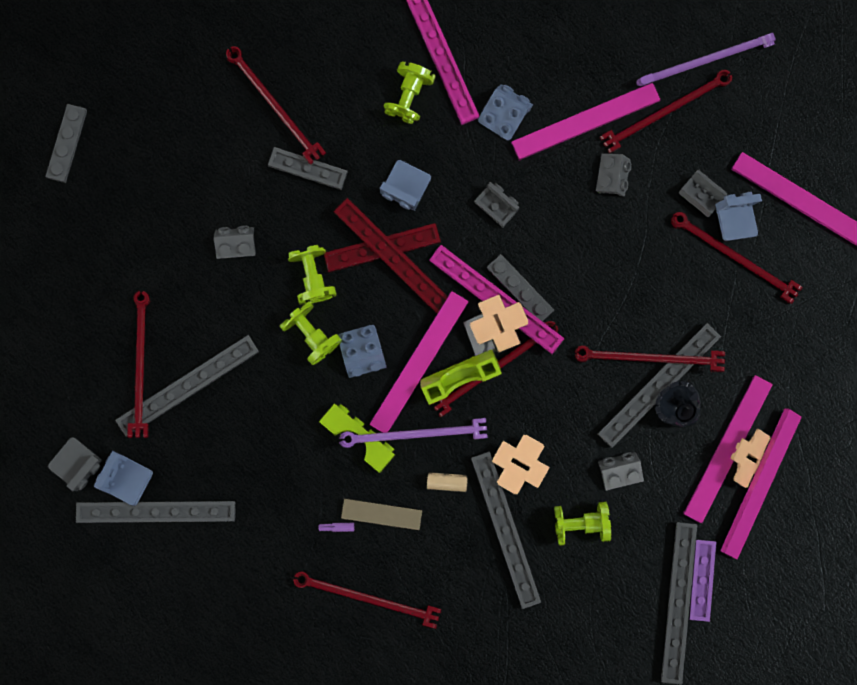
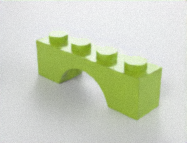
M491 349L420 380L421 389L430 405L448 397L454 389L465 383L476 380L484 382L502 373L495 354Z
M334 404L319 421L334 435L342 432H354L358 435L375 433L371 429L367 432L362 427L364 423L356 416L352 419L347 415L349 410L341 404L339 406ZM379 441L365 442L366 456L364 460L381 473L395 456L392 453L394 448L386 442L384 444Z

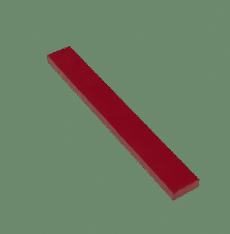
M347 198L334 213L438 314L448 296Z

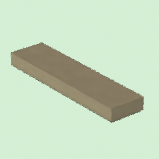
M344 499L341 519L419 530L422 510Z

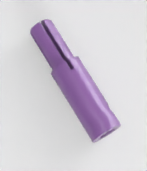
M354 523L319 524V531H354Z

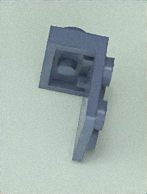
M500 85L493 92L478 121L504 139L510 140L533 104L530 103L527 97L514 93L511 87Z
M398 160L386 183H382L380 193L382 197L389 201L395 200L399 202V205L409 210L411 208L415 210L431 180V176L402 160Z
M752 192L741 194L740 197H736L735 194L724 196V200L715 204L724 241L751 238L758 235L752 206L762 201L760 194L753 195Z
M374 325L338 335L342 340L340 348L349 378L386 368Z
M112 451L111 455L106 459L102 472L97 476L94 487L110 493L132 506H136L153 472L135 461Z

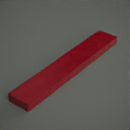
M436 223L387 236L403 253L441 243ZM365 242L324 253L329 273L381 259Z

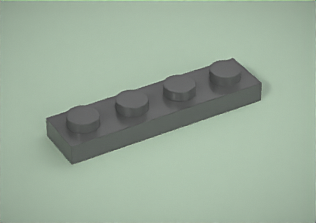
M67 104L46 178L66 183L87 114L85 108Z
M274 147L268 166L339 190H342L348 173L346 170L313 160L314 163L310 165L303 156Z
M501 254L487 266L490 273L512 296L542 322L554 311Z

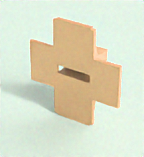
M500 295L478 303L483 318L471 322L470 327L479 345L493 339L498 351L501 352L520 344L515 329L527 325L529 321L519 302L505 308Z
M756 429L754 436L749 442L742 438L735 447L737 449L730 458L738 463L737 472L733 479L745 488L748 487L753 474L756 473L770 440V436L760 429ZM749 456L757 459L756 463H754L746 457Z
M523 435L516 448L503 441L491 461L504 468L497 481L498 485L513 494H518L525 481L538 488L550 468L537 460L544 448L543 444L528 435ZM515 459L520 463L526 465L530 469L526 471L525 469L512 463L511 460Z

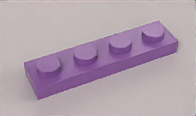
M696 540L689 608L690 620L710 622L716 542Z

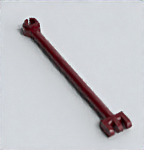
M236 46L230 47L232 53L238 55L237 58L233 59L231 58L230 50L227 49L226 56L228 61L239 66L306 149L302 153L306 161L310 165L314 163L312 158H310L311 155L315 160H318L320 157L316 153L317 150L322 156L325 155L326 152L318 142L313 146L252 72L244 62L241 50Z
M721 70L714 80L620 133L614 135L612 130L600 136L601 141L606 138L610 139L604 143L605 147L613 144V147L607 150L610 154L621 148L619 141L715 87L729 85L732 81V75L727 77L730 72L728 70ZM720 77H727V81L722 82Z
M677 212L671 218V223L675 228H683L690 231L782 290L783 293L780 297L788 303L792 304L794 302V299L788 296L789 294L793 297L798 296V293L793 288L801 291L803 288L793 280L787 285L690 223L684 213ZM677 217H682L683 222H678Z
M140 291L134 295V302L137 305L134 423H128V438H132L133 430H136V438H140L141 430H144V438H148L149 424L142 423L145 310L150 302L148 294L144 291L142 292V295L145 297L143 301H138V297L141 295Z
M548 321L545 324L553 327L555 322ZM558 326L553 328L555 332H558ZM530 338L498 360L500 369L537 342ZM476 380L465 383L448 395V397L439 400L440 404L435 406L434 409L437 411L443 407L444 410L438 415L442 417L451 411L450 403L482 381Z
M579 346L575 350V353H577L575 357L579 362H586L593 358L710 365L711 372H724L725 367L717 366V364H725V359H717V357L725 356L724 351H711V357L593 351L589 350L586 346ZM579 351H586V355H579Z
M298 572L295 577L304 576V583H300L298 579H293L297 587H315L423 618L424 626L435 629L437 627V624L430 623V619L438 621L439 617L432 615V611L440 613L441 609L428 605L426 611L312 579L305 572Z

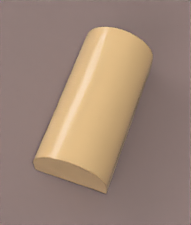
M428 473L427 489L466 492L467 476Z

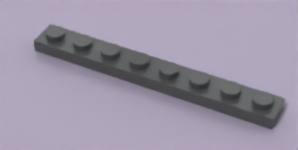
M706 323L676 355L702 357L721 336ZM667 363L598 435L612 448L655 405L660 392L667 388V386H670L671 383L677 382L694 364Z
M247 335L144 401L142 423H150L259 353L250 336ZM135 408L116 419L126 437H128V423H134Z
M487 452L471 459L521 607L524 609L539 604L541 600L504 491L497 483L499 477L494 463L491 462L493 460L491 453Z
M235 501L138 502L136 506L126 502L76 503V523L235 521Z
M676 522L661 682L682 684L697 524Z

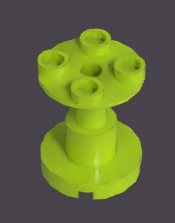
M400 62L397 72L405 77L401 85L403 94L399 104L384 103V112L390 116L398 115L403 117V121L413 124L414 120L420 119L416 112L409 109L414 95H419L422 84L433 85L435 74L430 76L431 71L420 65L409 63V66H406V62Z
M318 245L307 247V251L301 253L299 250L288 253L289 262L303 261L306 277L303 278L306 292L297 296L299 305H305L307 300H310L312 304L333 298L332 295H337L335 287H325L322 274H317L314 258L326 253V250L323 247L319 248Z
M307 302L301 310L299 308L294 310L290 314L291 319L285 320L280 325V328L286 331L295 324L307 337L305 342L313 350L307 360L312 365H315L324 359L325 355L330 354L342 340L338 334L328 339L321 329L315 330L305 318L313 308L311 302Z
M598 502L596 513L583 514V518L563 519L562 507H554L555 518H557L555 529L556 535H558L559 546L565 545V531L584 529L585 533L600 532L602 542L611 540V523L608 517L609 509L607 502Z

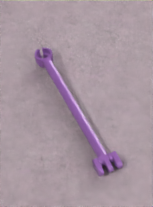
M774 33L643 76L636 83L638 86H643L763 45L764 48L772 46L776 40Z
M486 418L472 419V426L362 435L344 432L340 435L339 439L350 436L351 442L346 443L344 440L339 443L341 446L349 448L355 443L470 433H473V439L488 437L487 434L479 433V431L487 430V426L479 427V423L486 422Z

